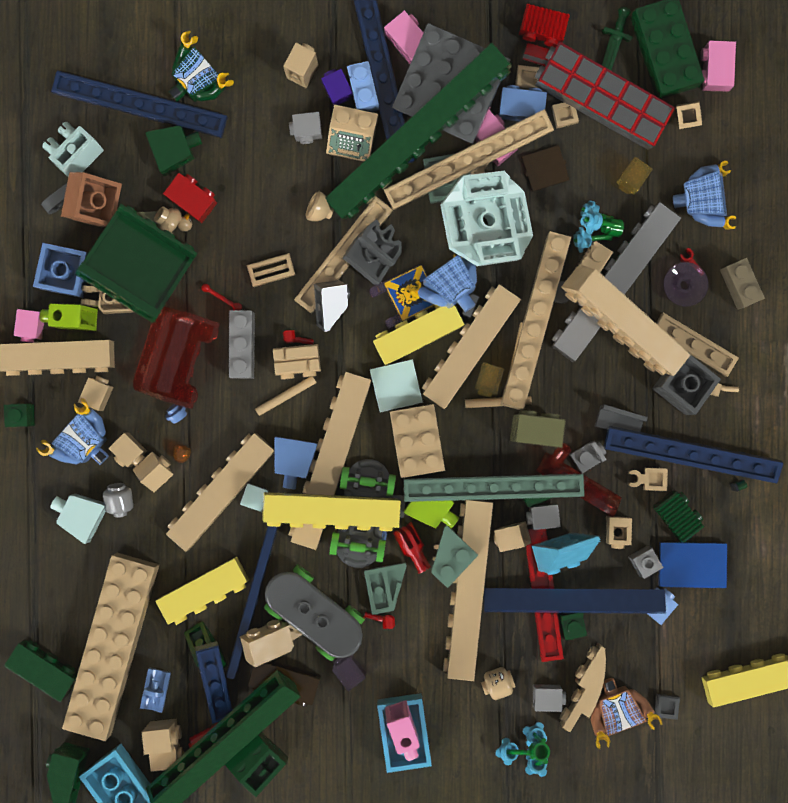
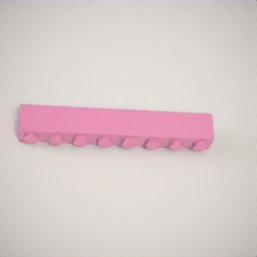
M404 10L384 27V34L408 63L411 64L424 32L418 27L417 19L412 14L408 15ZM488 110L475 141L478 143L504 130L505 123L497 114L494 116ZM518 149L494 160L493 162L498 167Z

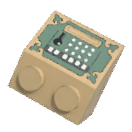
M334 105L326 154L363 162L368 159L372 152L378 124V114Z

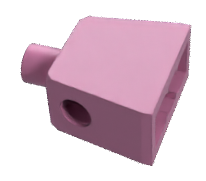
M407 700L386 706L387 725L397 753H404L405 759L408 761L416 759L419 756L417 748L420 745Z

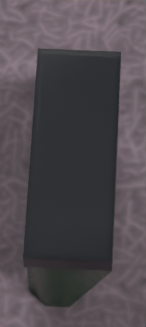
M742 479L729 483L731 490L736 492L748 487L745 480Z

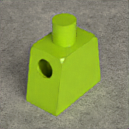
M50 304L49 309L41 310L40 321L48 323L49 327L59 329L96 331L98 309L83 305Z
M452 500L410 502L403 511L406 515L435 529L441 521L450 528H453L459 519L458 516L449 511L454 504Z

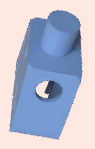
M275 437V473L284 475L283 488L295 490L297 477L307 478L318 443Z

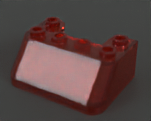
M164 306L154 323H151L133 380L134 390L165 402L193 409L194 403L198 398L196 387L188 384L194 372L193 367L196 358L200 354L201 342L211 343L215 340L220 323Z

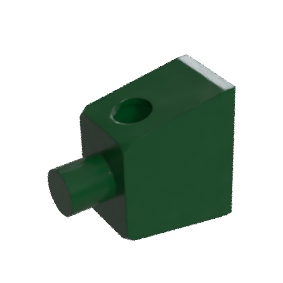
M181 126L146 132L158 168L163 176L194 160L191 148L203 144L198 131L186 135Z

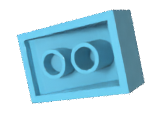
M568 533L532 545L538 571L545 572L547 575L559 573L560 568L579 566L580 562L587 560L600 541L599 536Z

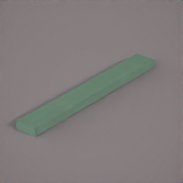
M584 474L404 479V502L584 497Z

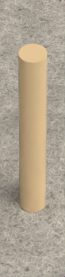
M313 376L308 377L258 406L255 410L260 416L317 382Z
M527 396L525 405H532L531 396ZM502 397L465 399V408L503 406L500 405Z

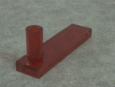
M563 443L562 447H557L552 455L546 452L536 470L542 475L582 474L563 462L571 452L570 446L566 443ZM584 475V497L580 498L613 517L618 510L622 497Z

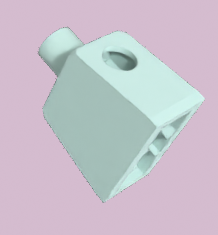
M78 494L70 495L67 501L56 496L50 507L61 513L56 523L84 544L91 542L106 512L104 502Z

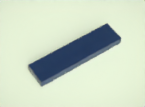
M216 641L195 647L212 724L220 722L232 711L221 656Z

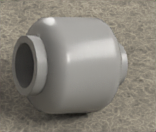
M124 483L111 484L103 492L105 511L113 514L114 517L126 516L127 512L134 506L132 490L125 486Z

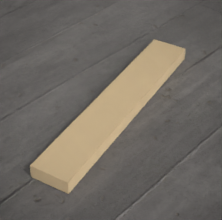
M375 197L303 287L294 301L312 314L316 309L314 284L339 280L350 266L343 259V256L354 239L376 219L380 223V228L393 209L378 197Z

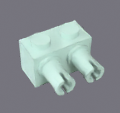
M64 122L62 125L66 130L60 126L58 132L66 140L59 145L55 139L48 138L47 141L51 145L44 142L43 149L51 154L48 158L69 177V172H83L104 150L81 126L75 130L70 123Z

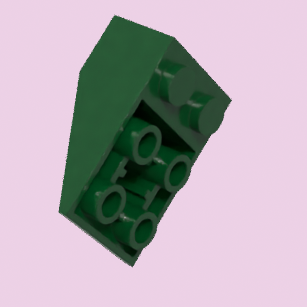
M261 732L230 759L225 766L239 783L257 797L287 764L288 756Z

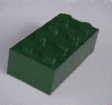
M663 0L635 9L630 18L655 96L663 99L698 88L705 80L680 1Z

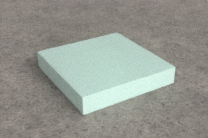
M413 359L370 369L380 412L423 403Z

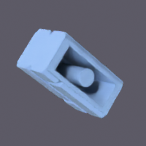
M369 61L347 66L356 109L367 112L378 111L379 104Z

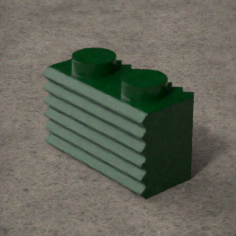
M671 491L653 505V508L679 542L684 543L704 528V525L701 523L703 518L697 510H691L688 506L690 501L684 493Z

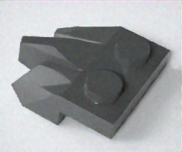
M377 219L354 239L343 256L346 262L375 286L380 284L388 269L396 263L402 253L401 241L391 240L395 232L392 224L386 229L380 230V223Z

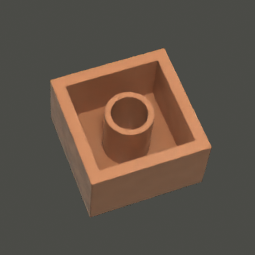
M69 172L61 217L98 227H106L117 211L122 184L84 172Z

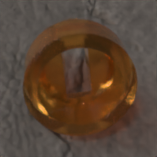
M174 445L173 458L179 463L187 461L191 454V448Z

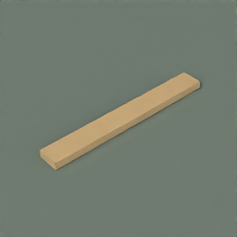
M544 109L384 189V192L392 209L395 210L554 131V128Z

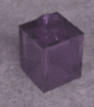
M353 655L334 660L335 665L332 671L347 691H350L366 679V672Z

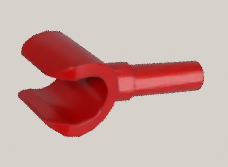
M686 248L685 251L690 255V258L686 259L680 254V261L685 264L689 263L702 276L705 272L693 259V251L690 248Z
M295 330L283 332L285 343L313 345L314 340L295 337Z
M365 612V618L382 621L383 629H393L395 627V618L392 615L381 616Z

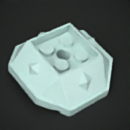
M505 171L462 176L441 203L448 246L456 254L476 266L517 261L523 257L524 251L533 237L525 192L510 179V176ZM483 217L487 219L488 226L483 222Z

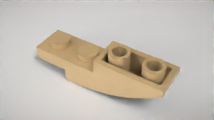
M599 643L590 648L586 656L588 658L584 666L580 665L577 669L575 681L581 688H577L571 697V705L569 708H564L559 719L561 720L562 728L571 732L581 714L590 718L600 697L605 677L606 654L605 648Z

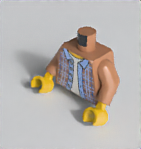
M614 678L604 680L603 689L605 693L600 695L590 719L594 734L597 736L596 746L598 749H600V740H605L607 747H609L610 739L608 736L647 722L646 718H648L649 727L653 730L655 729L651 724L652 720L657 719L662 725L660 716L654 714L653 708L644 696L636 690H628L626 686L617 688Z

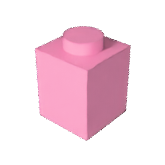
M17 309L14 336L21 337L20 341L34 343L35 339L42 340L44 322L40 321V312Z

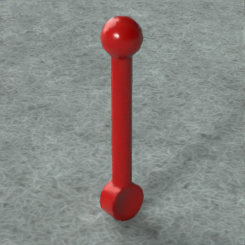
M208 284L201 286L203 292H209L233 307V311H241L242 305L240 303H233L212 290Z

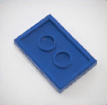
M659 542V561L663 566L659 570V587L727 588L726 543Z

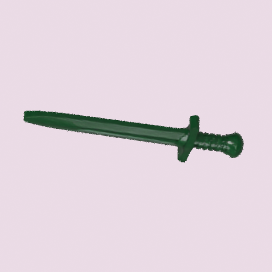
M625 6L618 9L615 30L607 27L602 29L603 34L610 35L602 61V66L609 70H612L621 40L629 42L633 38L622 33L626 19L631 14L630 9Z

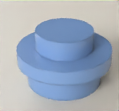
M183 404L172 405L167 409L165 418L173 424L179 422L187 415L186 407Z

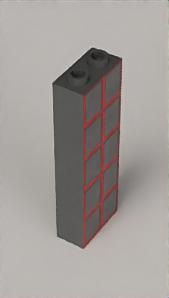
M559 42L556 47L551 46L545 57L548 59L545 67L541 65L535 75V78L538 79L535 84L536 87L647 150L656 145L675 109L674 106L562 42Z

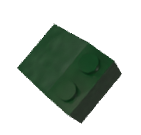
M64 742L52 754H49L46 767L49 768L47 779L53 803H76L82 782L79 776L85 770L89 748Z

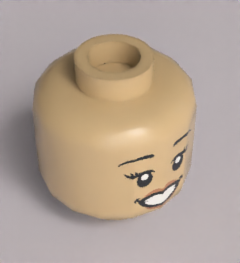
M503 667L486 672L484 674L485 681L481 682L485 695L490 694L493 700L511 695L513 688L516 687L510 670L506 671Z

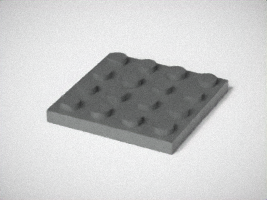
M428 23L392 108L413 117L486 48ZM498 79L493 83V89L486 96L480 95L475 100L476 105L467 113L463 111L458 116L459 121L451 128L447 126L443 131L474 144L501 81Z

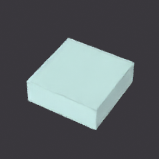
M248 483L240 505L261 512L263 509L264 492H269V490Z

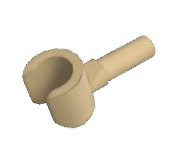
M718 383L710 395L719 397L720 391L739 392V387L725 386Z

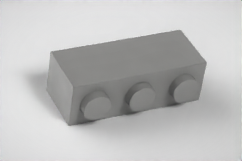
M229 310V378L254 379L255 313L253 311Z

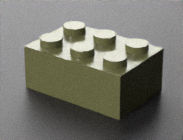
M519 411L518 415H513L510 441L562 447L565 420L559 419L560 415L543 413L541 417H537V412Z

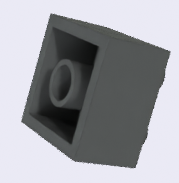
M690 354L689 358L674 376L668 374L661 375L652 389L684 415H696L721 378Z

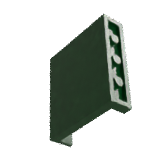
M120 204L84 261L81 262L75 275L151 323H154L198 253L188 243H181L176 240L171 232L167 230L162 231L156 227L155 222L151 219L139 216L132 207Z

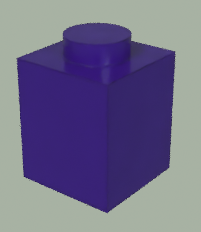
M333 69L324 74V77L321 78L322 84L333 107L353 99V92L342 69L338 71Z

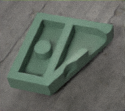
M446 525L431 573L448 588L476 559L478 554Z
M406 562L364 570L372 615L394 611L407 567Z

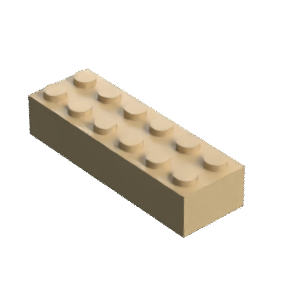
M578 266L561 288L567 292L565 296L574 303H580L583 306L581 310L585 314L598 319L597 324L606 331L610 330L614 334L613 338L621 345L625 343L630 348L628 352L638 359H643L645 361L643 365L650 371L655 372L656 370L663 376L664 374L674 376L689 358L690 354L596 269Z

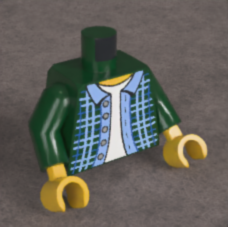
M186 31L181 35L182 43L176 53L172 66L173 71L171 74L177 81V84L168 92L176 101H179L186 94L194 102L198 100L201 102L215 100L225 90V87L232 86L234 81H226L225 78L229 73L218 74L196 47H191L192 44L197 43L198 37L194 36L190 41L189 34L191 31Z

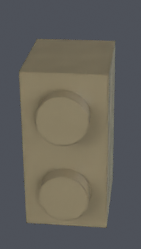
M747 258L720 269L737 310L765 299Z

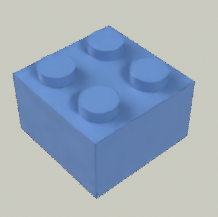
M42 243L33 287L83 298L85 291H82V286H86L87 282L76 276L75 273L88 253Z

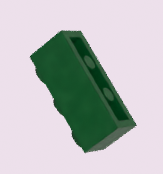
M23 640L18 643L4 665L59 702L67 697L78 675L74 667L69 664L64 665L60 663L54 654L43 652L39 649V645L31 640Z

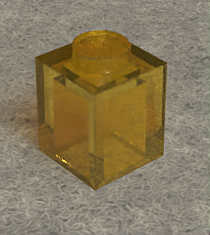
M634 157L616 183L620 185L619 188L623 192L634 195L653 169L637 157Z
M481 363L474 389L479 390V395L491 398V394H497L504 368Z

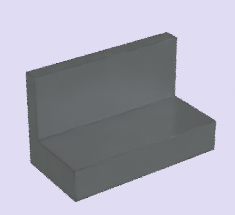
M600 405L595 426L608 430L609 426L640 432L643 422H647L648 417L608 405Z

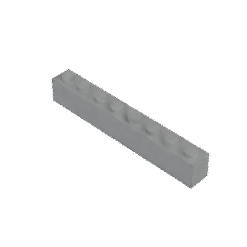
M660 202L655 207L651 205L643 215L646 217L644 222L636 224L630 233L633 237L629 242L625 240L617 250L620 253L616 260L611 258L604 268L607 271L604 277L624 295L681 219V217ZM578 303L581 306L576 313L572 311L565 320L567 326L564 330L559 329L552 338L554 343L551 347L572 362L577 360L600 329V326L597 324L599 320L594 316L590 317L581 310L583 306Z

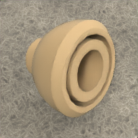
M318 191L312 196L306 211L307 220L321 221L325 218H331L334 209L327 202V196L324 193Z

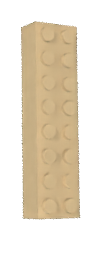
M120 553L111 556L62 729L106 741L111 736L159 564Z

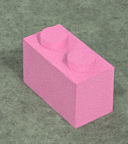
M709 41L701 49L700 61L703 62V70L701 71L705 80L702 84V91L729 92L734 87L736 42Z

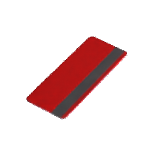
M527 43L523 60L545 66L548 62V59L545 57L549 49Z

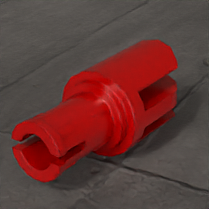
M412 522L408 523L406 527H401L399 531L393 532L404 556H410L418 574L431 568L422 552L424 544Z

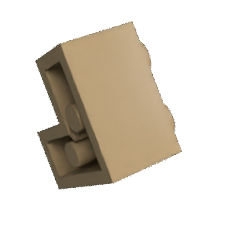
M177 719L151 721L142 731L144 755L149 754L151 772L166 770L184 754L183 747L179 745L182 730L181 726L177 725Z

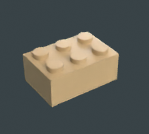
M434 404L391 411L390 416L401 478L445 471Z

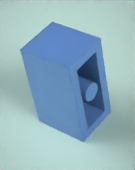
M508 85L507 88L503 87L498 115L503 120L522 121L545 109L547 92H542L539 88L522 90L519 86Z

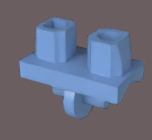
M148 668L140 705L141 709L163 712L171 672Z

